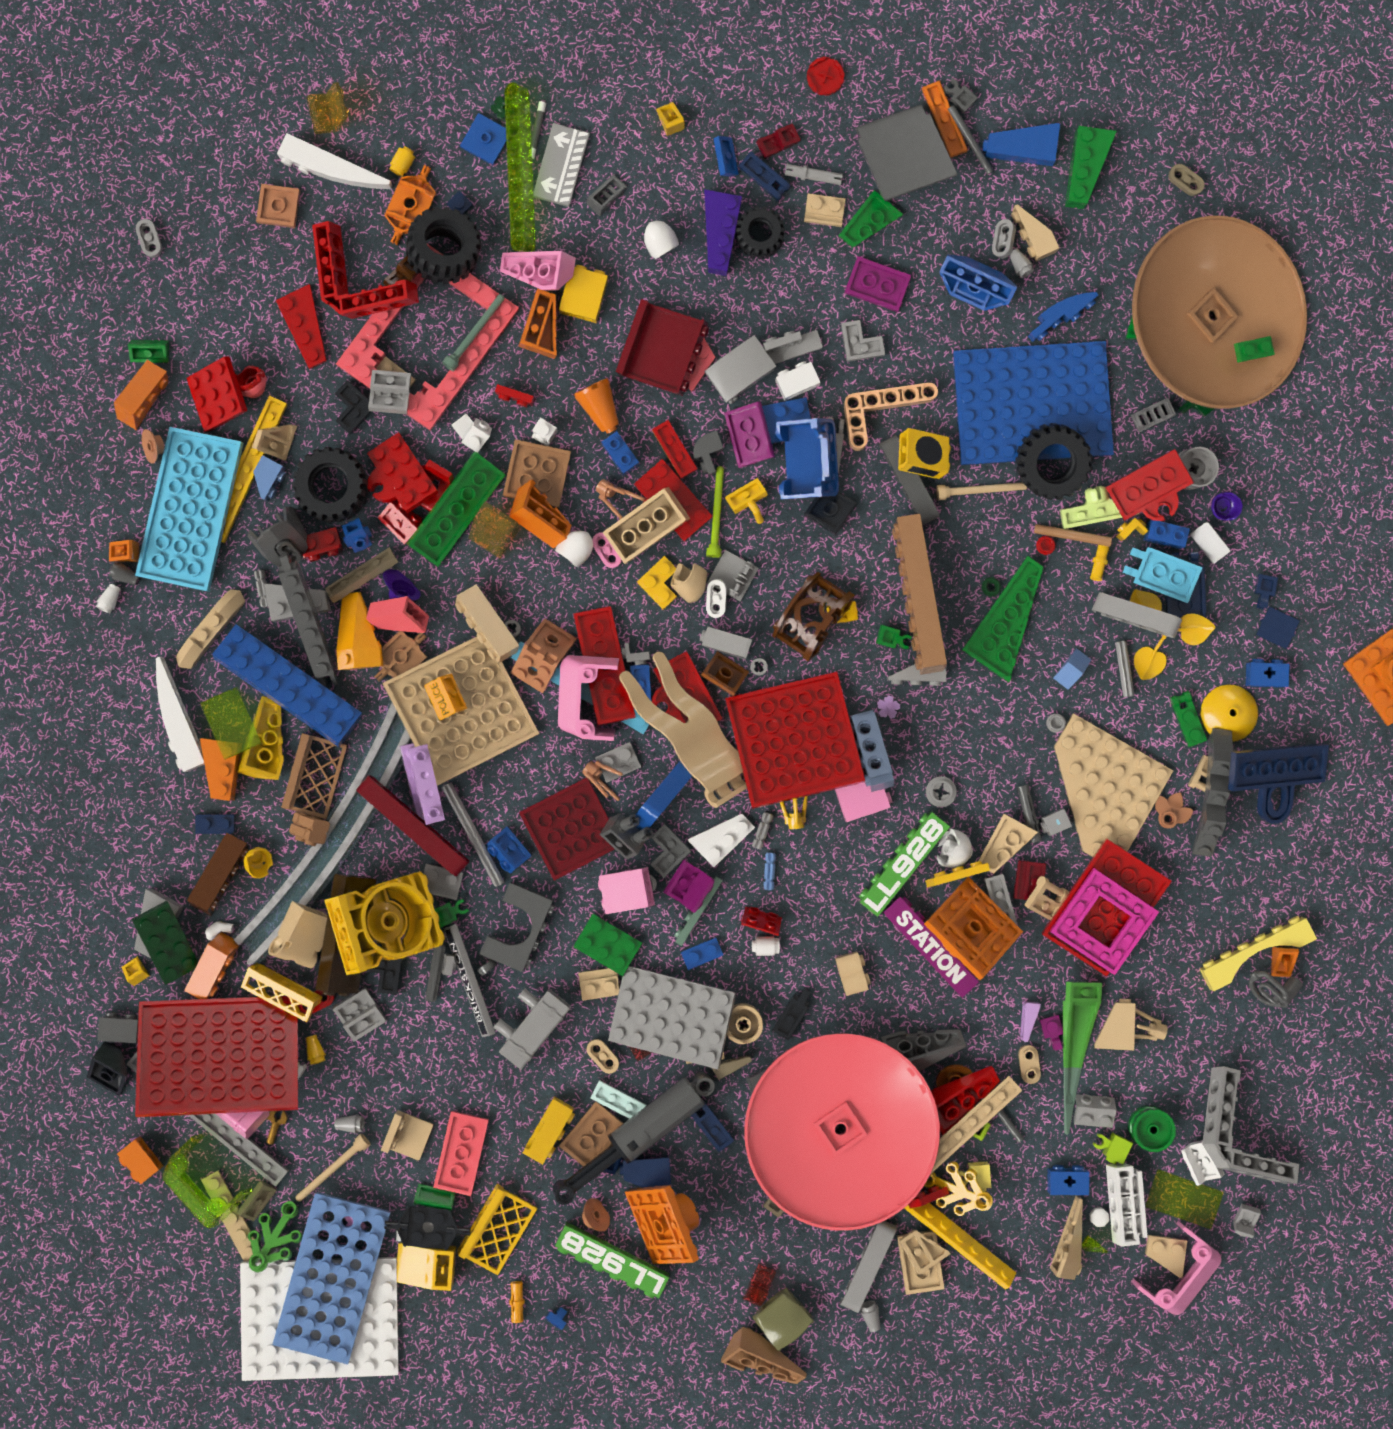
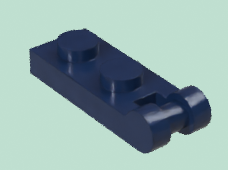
M751 151L738 165L739 169L778 202L782 198V194L791 188L786 180ZM775 182L779 184L777 189L772 187Z
M705 1102V1105L701 1108L705 1113L699 1116L695 1112L691 1117L717 1151L720 1152L731 1144L734 1138Z

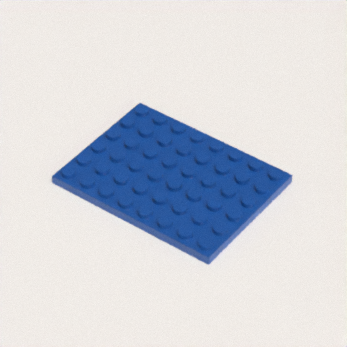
M1106 341L953 351L961 465L1015 462V457L1018 456V446L1023 444L1022 439L1025 436L1028 437L1031 430H1037L1039 426L1044 424L1049 426L1050 423L1066 425L1079 433L1085 439V442L1089 444L1091 449L1089 452L1092 454V457L1114 455ZM1052 444L1042 450L1037 460L1071 458V455L1065 446Z

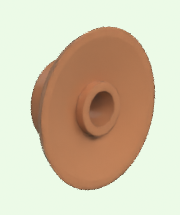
M145 429L142 432V446L147 460L150 463H155L158 455L164 452V443L160 435L154 436L150 430Z
M595 1198L588 1199L582 1214L583 1222L587 1227L602 1232L607 1230L610 1225L608 1212L600 1200Z

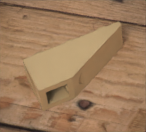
M1018 204L1015 205L1012 210L1013 213H1011L1012 219L1015 224L1018 223L1021 230H1019L1022 240H1026L1029 246L1027 247L1029 256L1031 258L1034 257L1035 261H1039L1056 253L1059 250V246L1052 231Z

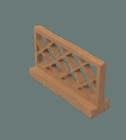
M302 733L281 808L327 819L347 745L342 744L340 746L342 748L341 755L333 759L328 749L336 746L327 739ZM312 740L321 742L324 749L314 754L310 748ZM324 743L330 744V746L326 748ZM310 751L312 756L307 758ZM326 751L331 761L321 766L316 756ZM314 758L319 768L309 773L305 764L306 761ZM339 759L338 765H336L334 761ZM333 763L336 772L328 778L322 768ZM304 769H305V771H306L307 774L302 777L303 772H304ZM321 770L326 779L315 784L311 774ZM309 776L314 786L303 791L300 782ZM334 777L333 783L331 784L329 780ZM327 781L331 790L330 793L322 796L317 786ZM300 788L302 793L297 795L298 789ZM316 788L321 798L310 803L305 793ZM304 795L308 805L303 808L295 807L296 798ZM322 800L326 806L324 814L316 812L312 805Z

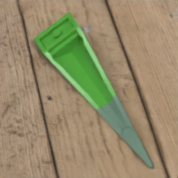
M1066 982L1065 1000H1063L1064 1133L1066 1135L1070 1132L1081 1069L1101 1004L1102 983Z

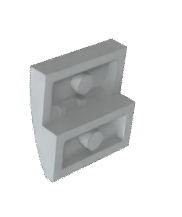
M372 370L369 411L408 414L411 373Z
M365 986L358 991V994L353 993L332 1008L353 1042L386 1022V1018Z

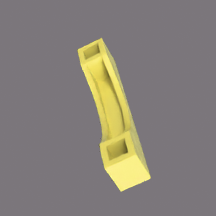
M1293 917L1288 920L1289 924L1275 926L1271 929V933L1267 935L1265 933L1254 937L1255 941L1249 944L1245 942L1238 945V950L1232 953L1231 951L1224 952L1220 955V959L1216 961L1212 959L1203 963L1204 967L1199 970L1209 989L1216 991L1230 984L1240 966L1258 951L1274 946H1294L1300 948L1316 940L1317 938L1307 918Z

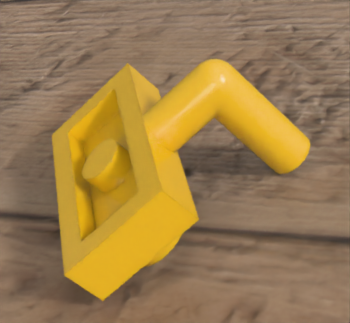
M758 478L725 497L734 514L749 507L758 524L763 523L764 519L755 502L766 497L768 494Z

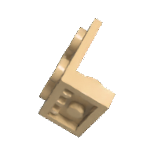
M398 1110L393 1117L381 1151L388 1153L390 1150L420 1160L433 1124Z

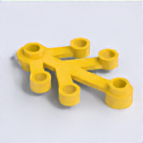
M955 1161L949 1162L946 1166V1170L951 1174L955 1184L937 1177L935 1172L930 1175L932 1179H927L924 1185L925 1187L938 1185L941 1188L947 1186L948 1191L953 1192L950 1195L939 1198L943 1199L945 1204L941 1203L939 1199L936 1200V1205L940 1208H945L947 1204L963 1198L972 1200L965 1204L958 1202L955 1205L954 1212L958 1216H962L965 1212L975 1208L981 1211L988 1210L993 1204L992 1196L988 1192L982 1191L976 1179L977 1172L974 1169H968L964 1174L965 1180L970 1182L974 1192L967 1189L958 1172L959 1165ZM968 1173H971L974 1178H970ZM957 1207H961L963 1211H959Z

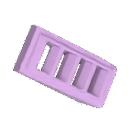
M1024 1001L1022 1004L1020 1039L1024 1042H1028L1041 1007L1039 1002Z

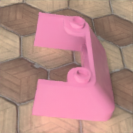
M568 655L562 659L560 665L558 725L563 731L582 739L614 741L615 729L596 728L590 720L580 719L581 683L593 682L597 678L598 669L617 670L619 658Z
M1179 1221L1176 1224L1197 1242L1192 1248V1256L1196 1261L1173 1291L1163 1288L1154 1295L1134 1278L1131 1281L1138 1290L1173 1315H1179L1185 1311L1221 1264L1219 1252Z

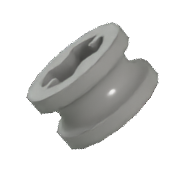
M515 620L507 621L505 626L508 630L509 624L512 626L513 624L517 625L515 628L516 633L513 634L511 632L513 637L518 636L521 631L519 623Z
M761 658L753 660L750 666L752 673L757 676L765 674L768 668L766 661ZM756 662L764 664L762 672L754 670Z

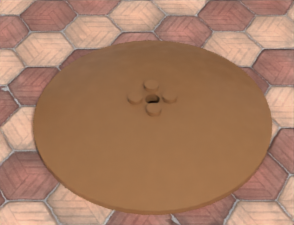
M1205 216L1176 226L1162 236L1150 249L1135 281L1132 299V319L1140 350L1151 370L1166 387L1194 404L1215 409H1231L1263 399L1279 387L1288 377L1300 356L1304 344L1307 326V306L1303 286L1296 268L1284 249L1271 236L1244 220L1228 216ZM1210 311H1213L1215 314L1214 321L1209 317ZM1271 336L1275 355L1237 363L1234 344Z

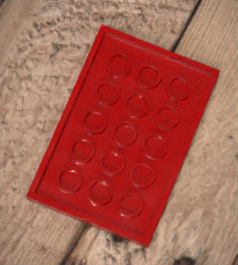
M1106 838L1041 934L1107 977L1109 971L1050 932L1055 922L1093 868L1153 908L1172 881ZM1099 896L1078 927L1109 947L1130 915Z

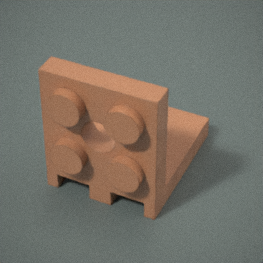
M544 618L524 644L510 674L544 693L559 663L574 645L577 638Z

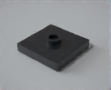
M838 491L836 496L815 497L804 513V516L836 536L857 506V503Z

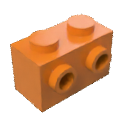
M141 1136L117 1153L119 1162L124 1167L127 1166L131 1171V1177L140 1184L164 1167Z

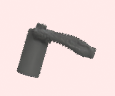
M1254 970L1249 978V988L1252 994L1260 1002L1262 1001V1003L1272 1007H1288L1303 987L1302 982L1296 977H1290L1282 986L1266 971ZM1262 977H1265L1266 979H1268L1269 982L1272 983V985L1277 987V989L1280 991L1278 992L1270 984L1262 982L1258 986V989L1260 991L1259 993L1256 990L1254 983ZM1263 987L1268 988L1272 992V995H1274V997L1270 996V994L1265 992Z

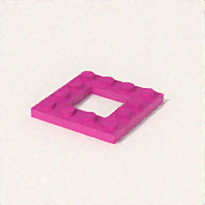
M1093 868L1050 932L1115 975L1159 911ZM1099 896L1130 915L1109 947L1078 927Z

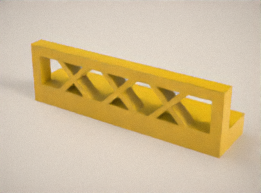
M258 962L248 967L241 988L305 1022L310 1020L314 1007L320 1004L322 996ZM251 977L256 979L259 987L254 988L248 984ZM264 987H271L275 995L269 996ZM281 996H288L291 1004H284ZM299 1004L308 1007L306 1014L300 1012Z

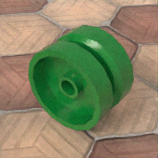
M1145 1105L1137 1108L1131 1114L1128 1121L1130 1137L1142 1149L1149 1152H1160L1167 1149L1175 1138L1176 1127L1173 1119L1166 1112L1155 1106Z

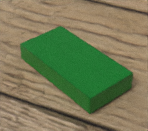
M418 1183L414 1204L452 1210L456 1193Z

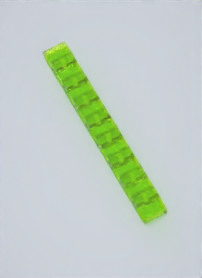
M511 82L506 86L504 92L510 240L513 250L517 252H534L536 243L529 91L527 88Z

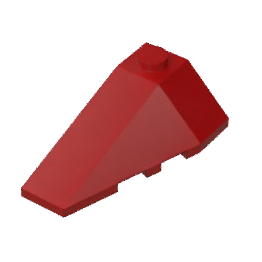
M992 1066L931 1090L938 1111L940 1133L942 1136L1000 1082Z

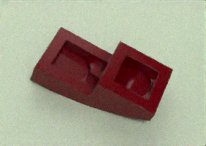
M792 123L777 129L775 133L758 139L756 143L763 158L766 159L799 143L801 139Z

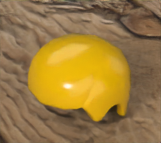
M255 847L248 851L244 857V868L253 878L260 879L266 877L269 874V868L273 866L271 853L266 848Z

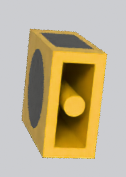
M912 428L906 429L899 437L898 470L936 479L942 478L950 470L949 453L951 446L949 445V437Z

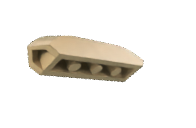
M230 589L215 604L179 650L176 656L178 667L191 669L195 666L244 605L245 599L241 591Z

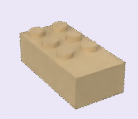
M666 487L606 529L603 534L623 563L626 564L684 524L690 517L670 488Z

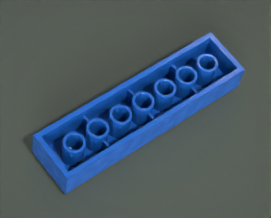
M237 624L212 654L215 661L339 748L362 718V712Z

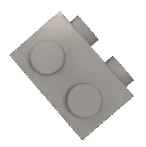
M1086 1094L1076 1095L1077 1105L1074 1114V1125L1113 1128L1117 1111L1113 1097Z

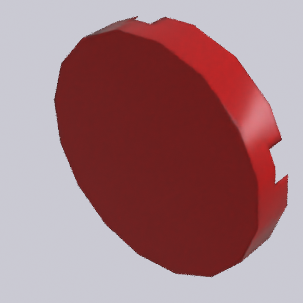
M821 57L810 64L807 71V82L813 92L828 96L836 93L841 88L845 73L842 65L837 60Z

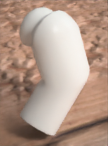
M217 921L206 929V938L213 940L220 932L232 933L234 924Z

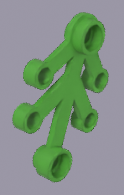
M287 1201L282 1205L281 1212L283 1216L272 1233L270 1228L271 1216L267 1213L259 1216V1223L262 1226L265 1242L262 1250H260L259 1245L261 1234L256 1230L248 1234L253 1252L249 1259V1267L252 1271L259 1273L264 1271L269 1263L281 1259L284 1261L290 1260L292 1251L286 1247L277 1253L268 1254L272 1248L290 1242L300 1243L302 1241L303 1235L298 1230L279 1237L290 1218H294L298 1214V1206L294 1202ZM294 1208V1211L289 1214V1209ZM268 1217V1220L263 1223V1218ZM257 1234V1238L252 1240V1236ZM299 1234V1237L294 1240V1235ZM288 1251V1255L283 1257V1253ZM262 1260V1263L257 1266V1262Z

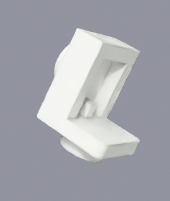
M476 418L461 443L478 453L490 437L492 428L487 422Z

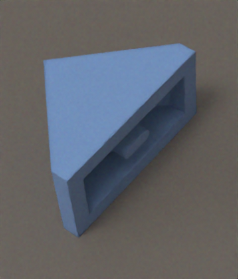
M1076 648L1053 679L1069 690L1084 674L1091 659Z

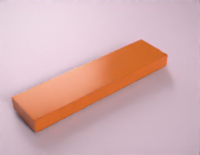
M940 80L922 87V92L949 157L953 158L967 152L968 149L960 129L948 111L950 105Z

